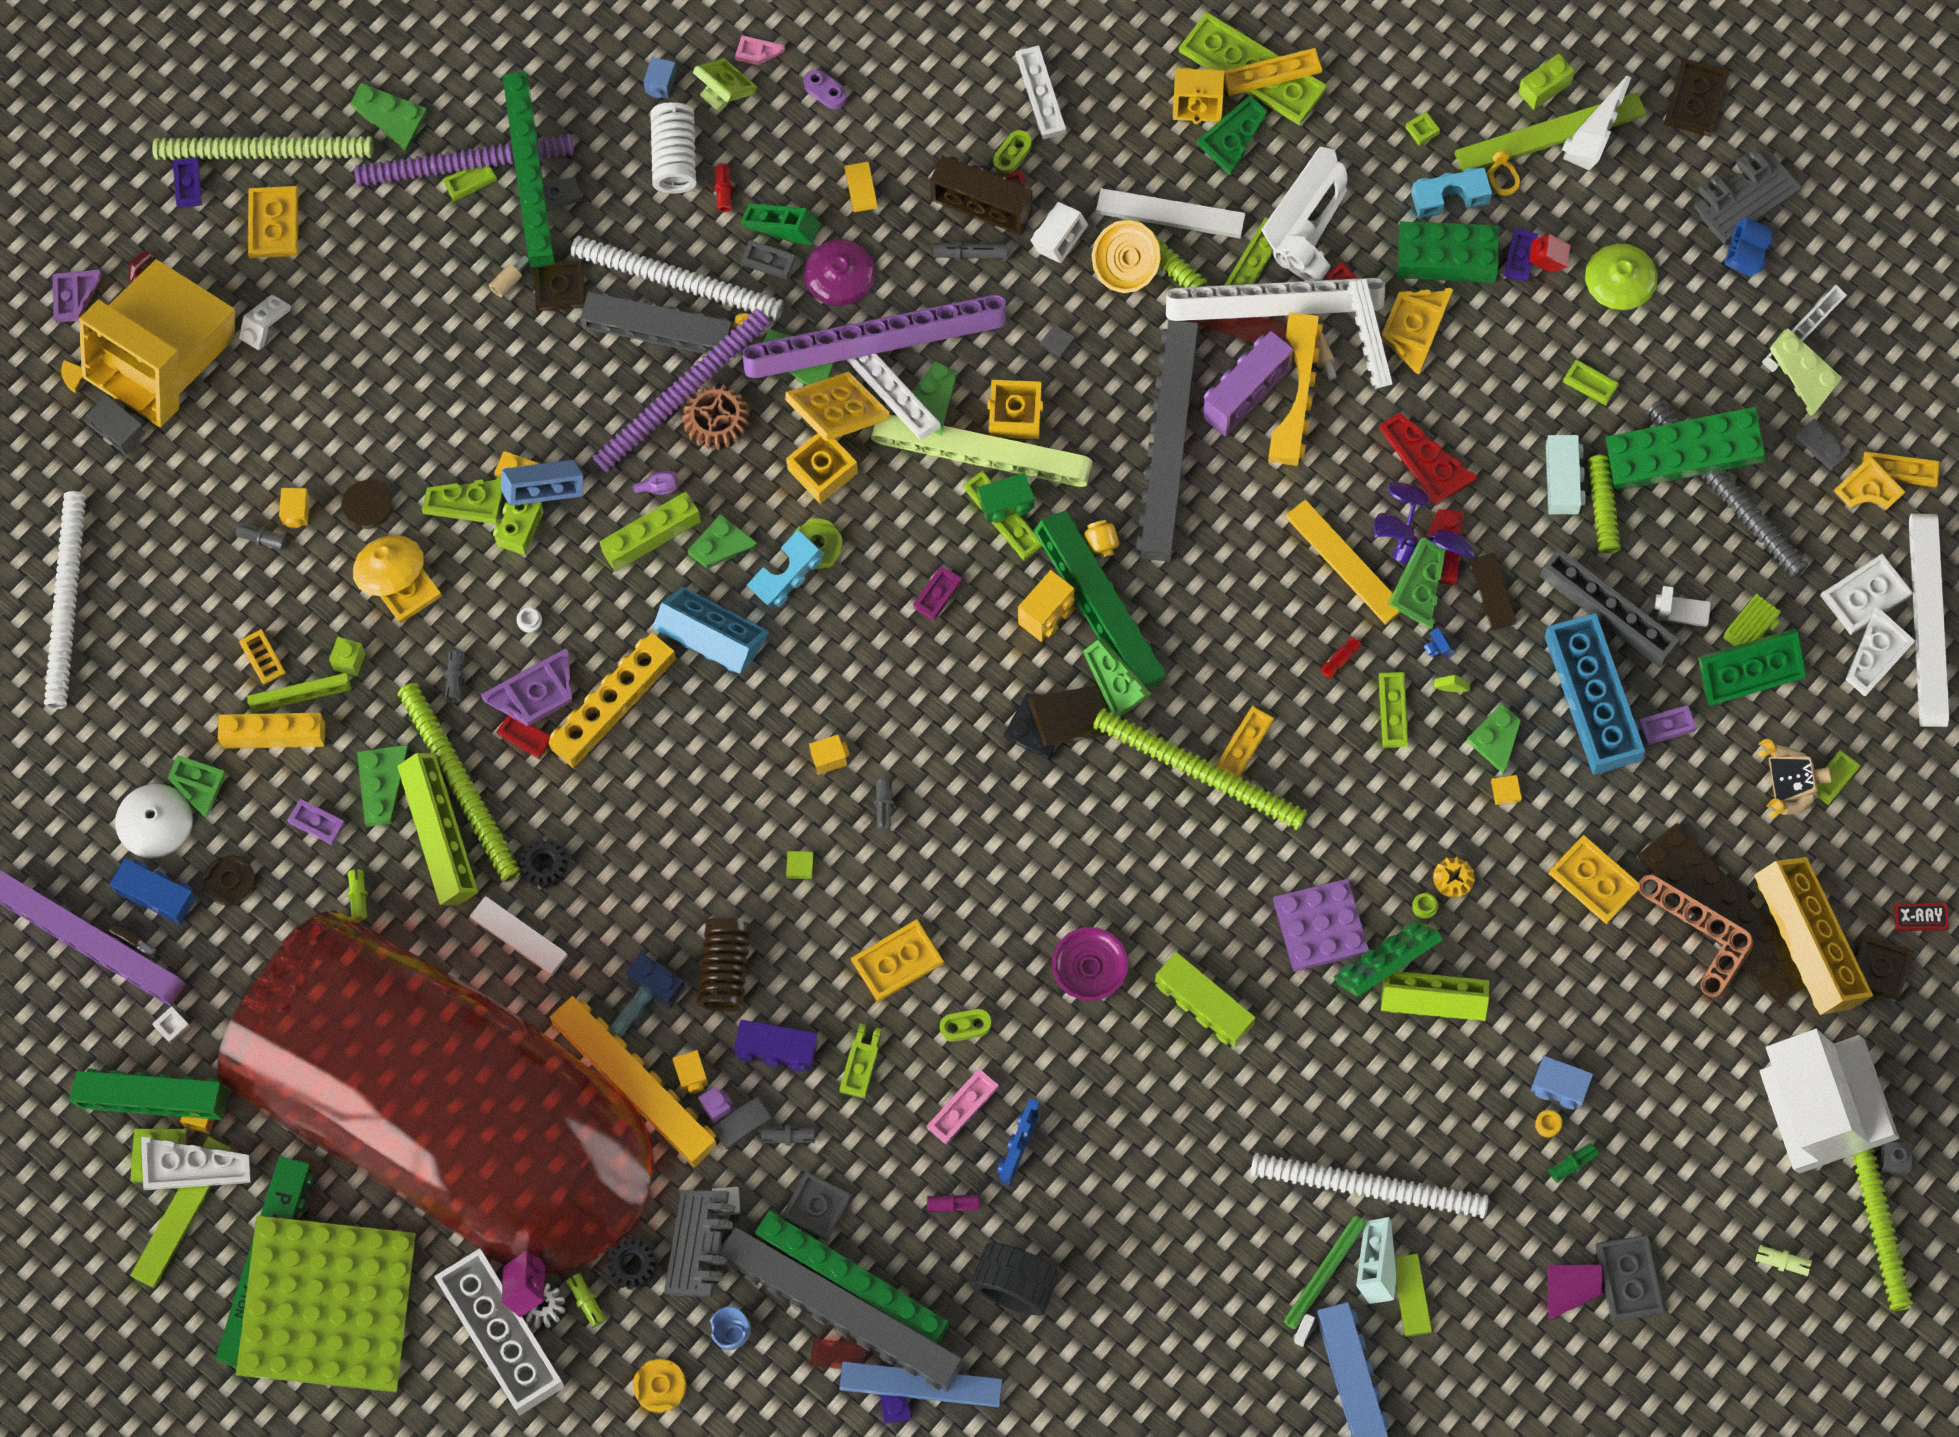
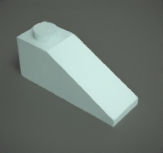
M1387 1217L1365 1221L1366 1225L1363 1231L1356 1286L1369 1304L1394 1300L1396 1268L1391 1219Z

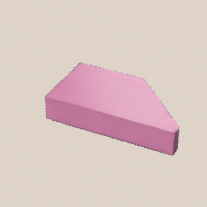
M742 35L735 59L761 65L782 54L785 51V45Z

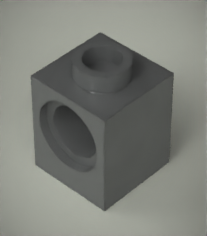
M1899 1142L1883 1144L1879 1149V1172L1881 1175L1906 1177L1912 1169V1144Z

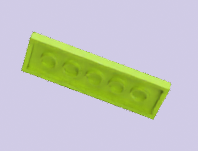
M1205 12L1179 47L1180 53L1204 68L1221 71L1280 57L1208 12ZM1310 75L1245 93L1300 126L1327 90V85Z

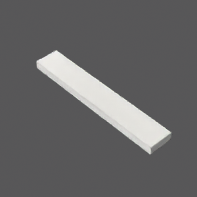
M1102 188L1100 189L1096 214L1139 220L1141 222L1240 239L1245 219V213Z
M877 354L847 359L853 368L920 441L941 428L939 421Z

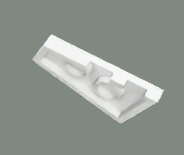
M1876 607L1846 680L1863 696H1866L1910 648L1915 640L1881 609Z

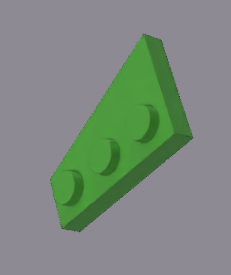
M935 361L912 393L939 421L941 428L936 430L935 433L942 436L944 422L957 378V371Z

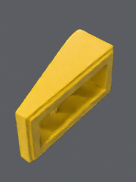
M262 629L239 640L244 653L263 685L286 674ZM260 640L263 643L253 650L249 649V646ZM264 649L267 650L268 653L256 659L254 658V654ZM271 657L272 661L259 667L258 663ZM273 666H276L278 669L266 676L263 674L264 671Z

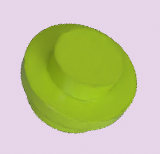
M1422 893L1414 898L1412 909L1417 917L1429 919L1437 913L1438 902L1433 895Z

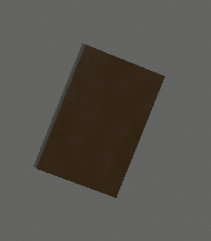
M1682 58L1664 125L1711 137L1730 70Z
M1099 685L1035 696L1028 700L1044 747L1108 735L1106 731L1102 733L1100 728L1094 729L1093 725L1100 710L1103 708L1107 709Z

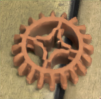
M713 384L711 386L712 390H707L703 386V393L700 394L696 391L693 394L695 399L689 398L687 400L689 406H684L683 413L686 415L682 416V420L685 423V432H690L689 438L691 440L697 439L696 442L699 446L705 442L708 450L714 444L719 451L720 444H725L729 448L730 440L737 443L739 441L737 435L744 436L745 430L743 428H748L749 422L746 419L750 417V414L746 410L748 408L745 401L742 402L743 397L741 394L735 395V389L731 388L726 392L724 384L720 389H717L716 385ZM723 404L729 405L736 415H732L729 411L724 410ZM696 419H701L702 422L708 424V431L700 427Z

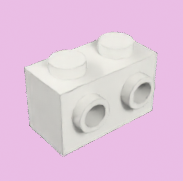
M1058 202L1048 213L1040 228L1035 231L1031 242L1038 253L1062 263L1087 228L1088 223L1081 212Z

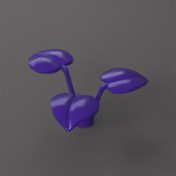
M1393 481L1388 486L1390 494L1396 499L1411 505L1407 523H1403L1395 515L1379 513L1374 521L1375 537L1399 539L1392 556L1397 561L1408 564L1418 544V538L1410 527L1416 504L1427 505L1428 496L1421 488L1415 485ZM1439 529L1436 534H1431L1426 538L1430 541L1433 540L1437 546L1445 550L1474 559V552L1470 544L1458 533Z

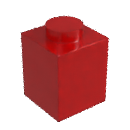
M1551 234L1532 240L1529 262L1549 273L1567 268L1571 245Z

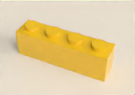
M321 713L219 715L218 740L223 749L324 747L325 721Z

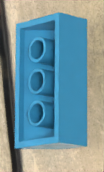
M683 586L661 603L652 627L659 631L661 635L673 638L682 643L684 647L694 649L703 654L705 658L724 665L729 671L739 674L752 663L769 634V631Z

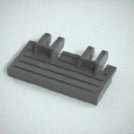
M1755 149L1748 152L1751 161L1759 169L1757 171L1743 157L1736 160L1739 169L1749 179L1748 181L1741 173L1726 183L1716 175L1711 177L1710 183L1721 195L1720 197H1717L1705 184H1701L1698 187L1701 196H1703L1710 207L1702 199L1694 205V208L1699 212L1700 218L1724 245L1732 240L1734 230L1739 221L1748 217L1757 222L1801 191L1802 187L1771 152L1764 157Z
M681 1190L664 1290L665 1294L671 1296H712L714 1285L707 1283V1281L724 1280L723 1273L718 1271L711 1272L709 1267L710 1265H726L727 1262L726 1257L719 1256L723 1233L715 1231L716 1229H732L733 1222L726 1219H718V1213H735L736 1206L728 1204L729 1192Z

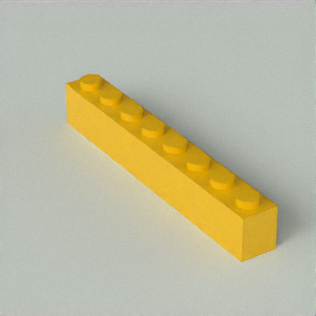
M573 996L570 997L550 1016L552 1024L695 1168L717 1147L714 1139L716 1137L715 1133L707 1125L702 1127L696 1121L698 1116L689 1107L684 1109L678 1103L680 1098L673 1090L669 1089L666 1091L660 1085L663 1081L654 1071L648 1073L642 1067L645 1064L636 1053L631 1055L625 1049L627 1047L626 1043L618 1035L613 1037L607 1031L609 1026L600 1017L595 1019L589 1013L592 1009L584 1000L580 999L577 1001Z

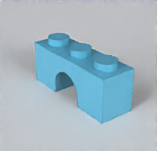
M1472 167L1464 172L1456 174L1445 173L1437 178H1421L1414 182L1411 195L1418 219L1441 215L1444 208L1443 197L1449 194L1460 196L1464 201L1466 209L1490 204L1492 192L1485 168L1477 169Z
M799 530L781 547L789 557L788 569L783 574L774 575L763 567L747 584L764 603L773 609L776 606L780 607L786 602L788 593L793 588H798L804 582V576L810 570H814L820 565L825 554Z

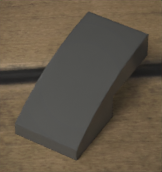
M756 1097L718 1122L712 1129L725 1149H731L748 1134L757 1132L771 1121L773 1117L761 1099Z

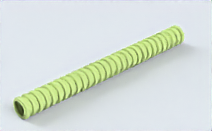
M322 136L321 139H318V137L313 139L311 137H306V139H303V137L298 139L295 137H291V139H288V137L280 139V137H276V139H273V137L265 139V137L260 139L253 137V140H250V137H246L245 140L242 137H238V140H235L234 137H231L230 140L226 137H223L222 140L219 137H216L215 140L211 137H208L207 140L205 138H200V140H197V138L192 140L189 138H185V140H182V138H177V140L174 138L169 140L167 138H162V140L155 138L152 146L153 156L156 160H159L160 157L163 160H167L168 157L171 160H174L175 157L179 160H182L183 157L185 159H190V157L197 159L198 157L201 159H205V157H208V159H213V157L216 159L221 157L223 159H228V157H231V159L236 157L239 159H243V157L250 159L253 157L258 159L259 156L262 159H265L266 156L269 159H273L274 156L277 159H280L281 156H284L285 159H288L289 156L293 159L296 156H299L300 159H303L304 156L307 158H311V156H314V158H319V156H322V158L327 156L330 158H334V156H337V158L342 156L345 158H349V156H352V158L360 156V158H364V156L371 158L374 150L371 136H367L366 139L363 136H360L359 139H356V136H352L351 139L348 136H345L344 139H341L340 136H337L336 139L332 136H329V139H326L325 136Z

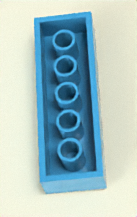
M1594 613L1547 626L1545 640L1592 774L1596 775L1642 762L1645 750L1597 614Z

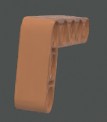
M1653 875L1644 876L1640 880L1638 888L1646 899L1723 944L1701 981V989L1708 997L1719 998L1723 996L1753 948L1754 939L1752 935ZM1650 881H1655L1658 884V889L1654 894H1647L1645 892V886ZM1673 894L1680 897V904L1675 908L1668 907L1667 905L1668 898ZM1694 908H1700L1703 911L1702 918L1698 921H1692L1689 917L1690 911ZM1717 921H1722L1725 924L1724 932L1719 935L1713 934L1712 925ZM1738 935H1746L1748 938V943L1743 948H1737L1734 945V940ZM1725 957H1732L1734 960V966L1730 970H1722L1721 961ZM1712 979L1720 981V989L1715 993H1711L1707 989V984Z

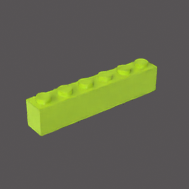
M416 753L397 767L439 904L459 906L476 895L478 890L436 754Z

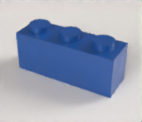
M124 859L109 884L112 890L181 925L196 900L191 891L192 888L181 881H178L177 884L170 881V877L159 870H156L155 873L148 870V866L139 860L134 859L131 862Z

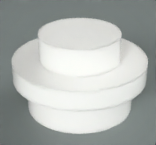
M535 608L521 610L517 615L518 627L524 632L538 630L542 624L540 612Z

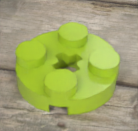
M811 519L795 530V532L797 530L801 531L812 542H816V539H821V543L824 544L819 549L825 554L822 557V562L815 569L830 568L835 564V561L841 555L843 547L842 536L835 528V525L824 519Z

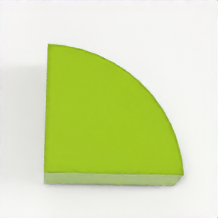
M1454 674L1434 679V688L1448 692L1470 691V682Z

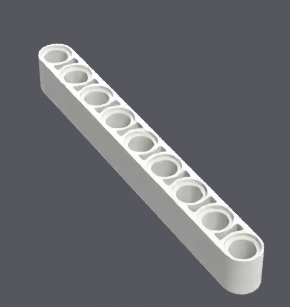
M1364 278L1367 280L1374 311L1382 309L1384 307L1385 282L1378 278ZM1362 279L1173 288L1168 290L1166 294V317L1174 321L1282 316L1289 315V312L1299 314L1356 312L1352 309L1351 302L1353 299L1352 295H1349L1347 287L1349 283Z
M1910 514L1909 537L1919 723L1921 727H1947L1949 722L1938 515Z

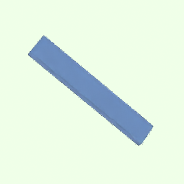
M842 1362L839 1390L999 1407L1002 1379L957 1374L947 1392L941 1388L939 1391H936L925 1384L926 1379L919 1375L914 1378L905 1373L902 1368Z

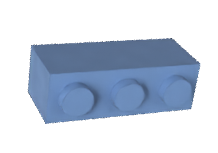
M574 460L502 468L501 491L510 506L582 497L583 474Z

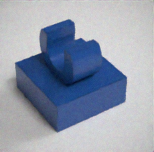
M1437 628L1430 632L1434 641L1424 646L1429 656L1433 658L1442 653L1446 658H1449L1456 654L1447 636L1441 629Z

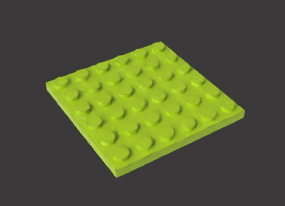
M256 1216L236 1376L397 1392L416 1233Z

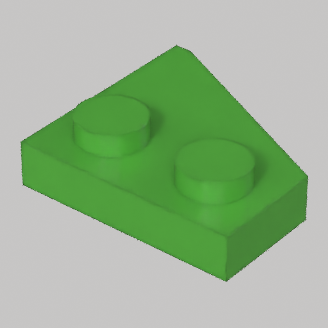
M719 515L687 551L691 557L708 569L718 565L723 560L735 558L738 553L748 549L750 551L756 549L757 543L722 515Z

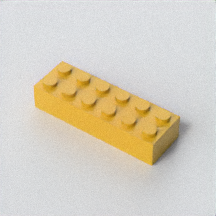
M1808 858L1775 861L1755 874L1758 888L1764 895L1769 911L1780 929V934L1791 952V958L1796 963L1802 976V981L1807 986L1813 999V1004L1819 1014L1852 1010L1873 997Z

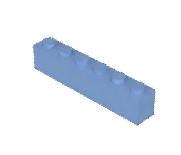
M1347 1302L1317 1310V1321L1351 1437H1388L1385 1427H1389L1385 1411L1380 1412L1378 1402L1381 1401V1395L1378 1386H1373L1370 1376L1374 1375L1370 1360H1365L1363 1350H1366L1363 1335H1358L1355 1325L1359 1324L1355 1309H1350Z

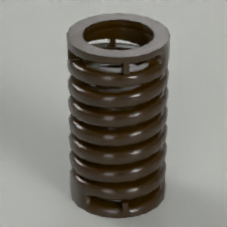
M711 918L706 920L705 939L703 941L704 949L702 950L703 958L701 959L702 967L700 969L701 977L699 978L700 987L697 992L699 996L696 1004L701 1008L723 1012L742 1010L745 988L742 985L746 982L743 976L747 973V969L744 966L748 963L746 956L749 954V950L746 947L750 944L749 939L752 927L749 923L732 918Z

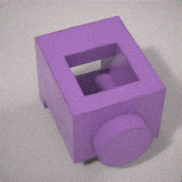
M716 1086L698 1097L700 1105L714 1126L735 1111L728 1094L723 1090L719 1091Z

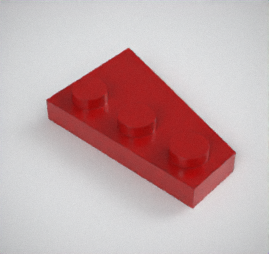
M1438 509L1425 538L1431 534H1436L1439 529L1453 531L1461 535L1464 512ZM1445 550L1441 579L1438 583L1456 585L1459 564L1458 553Z

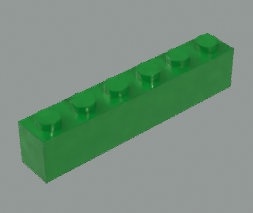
M88 1068L86 1071H76L69 1101L79 1109L223 1120L230 1090L222 1084L221 1080L216 1078H206V1081H201L191 1076H182V1079H175L166 1074L150 1077L142 1072L126 1075L124 1072L111 1070L110 1073H102L100 1070Z

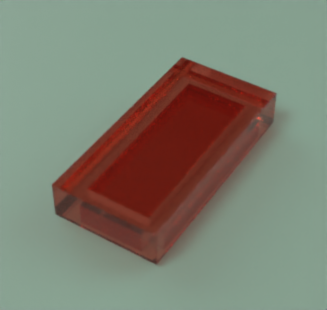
M814 1338L810 1366L842 1370V1362L864 1364L866 1350L854 1343Z

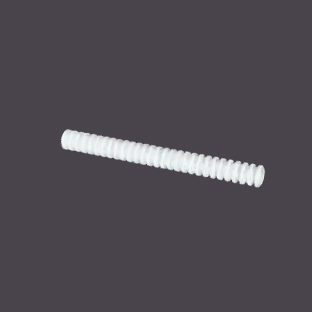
M579 235L574 239L571 246V255L573 257L578 255L580 259L586 258V261L589 262L593 260L595 264L600 262L601 266L614 267L617 271L621 269L623 273L627 271L630 275L635 273L637 277L643 276L645 280L648 278L652 282L657 280L658 284L664 283L667 287L670 285L674 289L679 287L680 291L685 289L689 294L691 292L696 296L700 294L702 298L707 296L709 300L715 299V302L718 303L722 301L724 305L729 303L730 307L744 308L746 312L751 310L752 314H754L755 309H759L768 319L773 317V320L777 321L783 311L784 303L781 299L776 301L775 297L770 299L766 294L764 296L759 292L754 294L753 290L748 292L746 288L740 289L737 285L733 287L731 283L726 285L724 281L718 282V279L711 280L709 276L704 278L702 274L697 276L696 272L690 273L687 269L682 271L680 267L675 269L674 265L669 267L667 263L661 264L658 260L654 262L652 258L647 260L645 256L639 257V254L636 253L632 255L630 251L625 253L623 249L611 248L608 244L604 246L601 242L597 244L595 240L590 242L588 238L582 239V236Z
M69 491L64 493L63 496L65 500L63 501L64 508L62 513L64 515L61 517L63 521L61 523V537L59 538L61 544L59 545V559L57 560L59 566H57L58 573L56 574L57 581L55 582L57 588L54 591L56 595L54 596L55 603L53 604L55 610L52 612L54 617L52 618L53 625L51 630L53 632L50 634L52 638L50 646L52 647L49 648V653L51 654L48 656L50 662L47 665L50 669L47 670L48 677L46 682L48 684L45 686L47 690L45 697L47 699L44 700V704L53 709L66 707L67 701L65 700L68 698L66 692L69 689L67 686L69 679L67 677L70 676L68 670L71 668L69 664L71 656L69 655L72 654L70 648L73 646L71 641L73 640V634L71 633L74 632L73 625L75 624L73 618L75 617V603L77 602L75 597L77 596L76 589L78 588L77 581L79 580L77 574L80 571L78 567L80 566L79 559L81 554L79 552L82 549L80 545L82 544L81 537L83 536L81 530L84 528L82 523L84 522L83 516L86 506L84 502L86 495L78 491Z
M1255 1153L1253 1156L1251 1173L1254 1177L1258 1174L1260 1178L1268 1176V1179L1274 1177L1276 1181L1284 1179V1182H1288V1180H1291L1293 1184L1301 1182L1300 1185L1303 1186L1305 1183L1309 1184V1187L1317 1185V1188H1321V1186H1324L1325 1190L1333 1188V1191L1340 1189L1342 1193H1345V1191H1349V1194L1356 1192L1358 1196H1361V1194H1366V1197L1373 1195L1374 1199L1382 1197V1200L1389 1198L1391 1202H1394V1200H1398V1203L1405 1201L1407 1205L1415 1203V1206H1419V1204H1422L1423 1208L1431 1206V1209L1438 1207L1440 1211H1443V1209H1447V1212L1454 1210L1456 1214L1464 1212V1215H1468V1213H1471L1472 1217L1480 1215V1218H1484L1487 1213L1489 1198L1485 1194L1481 1197L1479 1193L1471 1195V1192L1465 1194L1463 1190L1455 1192V1189H1451V1191H1448L1446 1187L1439 1189V1186L1436 1185L1434 1188L1430 1187V1184L1422 1186V1183H1418V1185H1415L1414 1181L1406 1183V1180H1402V1182H1399L1397 1178L1389 1180V1177L1383 1179L1381 1175L1373 1177V1174H1369V1176H1366L1365 1172L1357 1174V1171H1353V1173H1350L1348 1169H1345L1344 1172L1340 1171L1341 1168L1334 1170L1332 1166L1324 1168V1165L1317 1167L1315 1163L1312 1165H1308V1162L1301 1164L1299 1160H1296V1163L1292 1162V1159L1284 1161L1283 1157H1280V1159H1275V1156L1268 1158L1266 1154L1259 1156V1153Z

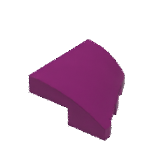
M1548 1265V1320H1553L1568 1310H1573L1579 1307L1580 1304L1601 1296L1602 1265Z

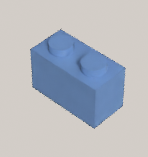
M1543 1056L1530 1091L1535 1092V1095L1541 1099L1550 1100L1551 1098L1557 1100L1565 1108L1580 1109L1593 1074Z

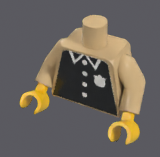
M1764 739L1758 743L1767 749V751L1761 750L1758 752L1760 757H1766L1769 754L1772 756L1769 758L1775 799H1772L1766 805V807L1775 808L1769 814L1771 818H1776L1780 813L1782 815L1801 814L1813 803L1814 799L1819 797L1817 785L1832 782L1829 767L1814 770L1811 757H1807L1805 753L1789 747L1774 745L1769 739Z

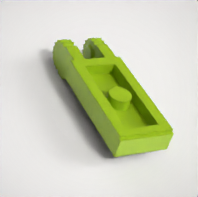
M860 1024L856 1039L851 1046L839 1091L840 1093L865 1099L879 1050L878 1045L882 1029H875L871 1045L862 1043L866 1035V1025Z

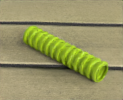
M1157 240L1160 245L1161 254L1159 268L1162 267V271L1168 272L1169 277H1174L1173 280L1179 282L1181 287H1205L1207 285V280L1205 278L1201 279V274H1196L1194 268L1190 269L1188 263L1184 264L1185 260L1179 259L1178 254H1173L1174 251L1168 249L1166 244L1162 245V240Z
M1595 455L1588 459V465H1590L1588 468L1591 479L1590 485L1593 487L1591 493L1593 494L1592 501H1594L1593 508L1595 509V523H1597L1596 530L1598 531L1596 534L1599 538L1597 543L1600 545L1598 551L1602 554H1613L1618 552L1621 546L1619 544L1620 538L1618 537V523L1616 522L1617 515H1615V501L1613 500L1615 496L1612 493L1614 488L1612 486L1610 460L1606 455Z

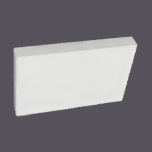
M1881 554L1822 592L1820 596L1849 634L1852 635L1869 624L1876 607L1886 613L1912 596L1913 592L1886 557Z

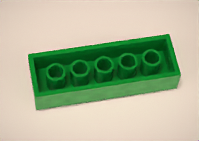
M1756 407L1605 437L1616 491L1766 462Z

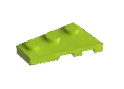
M497 477V480L483 482V479L475 480L474 483L464 485L454 483L427 487L422 512L426 515L497 524L503 498L501 477Z

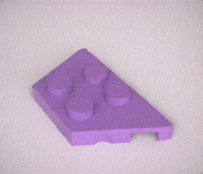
M565 648L481 694L483 701L526 726H530L572 703L568 650Z

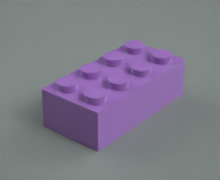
M1272 331L1265 337L1263 335L1260 336L1254 343V349L1249 354L1245 352L1239 358L1238 365L1232 371L1230 369L1226 371L1220 380L1221 383L1216 388L1211 387L1204 396L1203 419L1225 437L1291 370L1293 348Z

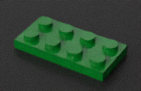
M1795 629L1698 657L1706 702L1709 706L1806 678L1799 635Z
M1418 920L1410 922L1398 934L1385 938L1377 948L1364 952L1361 958L1353 964L1343 966L1340 972L1333 977L1339 986L1358 997L1443 939L1439 931Z

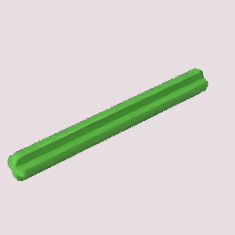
M1358 1216L1352 1218L1284 1319V1323L1292 1329L1298 1327L1304 1315H1306L1366 1225L1363 1219Z

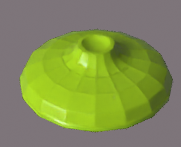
M1616 243L1605 246L1592 255L1586 266L1585 282L1590 294L1600 304L1611 309L1630 310L1640 307L1652 297L1657 288L1658 272L1654 261L1645 251L1630 244Z

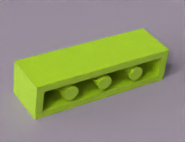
M685 491L599 541L602 553L614 572L699 524L701 522L699 511Z
M1177 952L1156 973L1155 982L1157 983V988L1165 995L1170 993L1176 998V1003L1184 1011L1188 1012L1190 1010L1197 1016L1196 1020L1203 1027H1211L1217 1032L1216 1037L1224 1044L1228 1045L1230 1043L1235 1047L1255 1025L1256 1017Z
M1396 971L1383 980L1381 1011L1485 1021L1489 1001V980Z

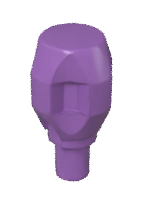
M669 470L655 472L648 479H645L644 482L633 484L635 493L647 491V493L651 492L658 495L671 493L679 487L676 472Z

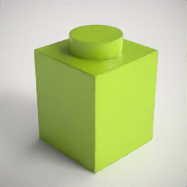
M337 637L329 661L333 670L358 676L366 653L361 643Z

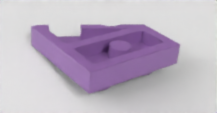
M100 270L53 274V309L56 323L79 321L102 278Z

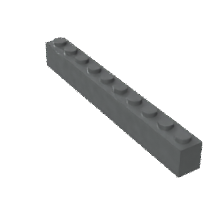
M1168 320V328L1162 329L1161 343L1165 344V352L1160 351L1158 366H1163L1162 374H1157L1156 389H1160L1159 397L1154 396L1153 411L1157 412V419L1151 420L1150 434L1155 436L1154 443L1149 442L1147 457H1151L1152 461L1151 466L1146 465L1145 480L1149 481L1148 489L1143 488L1142 503L1146 504V511L1140 512L1139 526L1144 528L1143 535H1138L1136 545V550H1141L1140 559L1171 562L1198 323Z
M736 1227L720 1250L719 1256L727 1258L726 1265L723 1266L732 1272L736 1270L741 1271L745 1274L744 1278L754 1285H758L760 1282L768 1287L766 1291L777 1298L784 1296L790 1300L789 1304L801 1312L803 1309H806L813 1313L811 1317L823 1325L826 1322L835 1326L834 1331L845 1338H848L849 1335L858 1340L856 1343L867 1351L871 1349L881 1353L879 1355L881 1359L892 1365L894 1361L902 1365V1370L914 1378L917 1375L926 1379L925 1384L936 1391H939L941 1388L947 1392L963 1366L960 1357Z

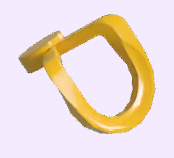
M1507 151L1497 152L1493 156L1495 164L1486 174L1493 191L1503 196L1514 194L1520 186V178L1514 165L1507 161L1509 159ZM1501 164L1509 168L1515 179V184L1510 189H1501L1496 184L1493 173Z

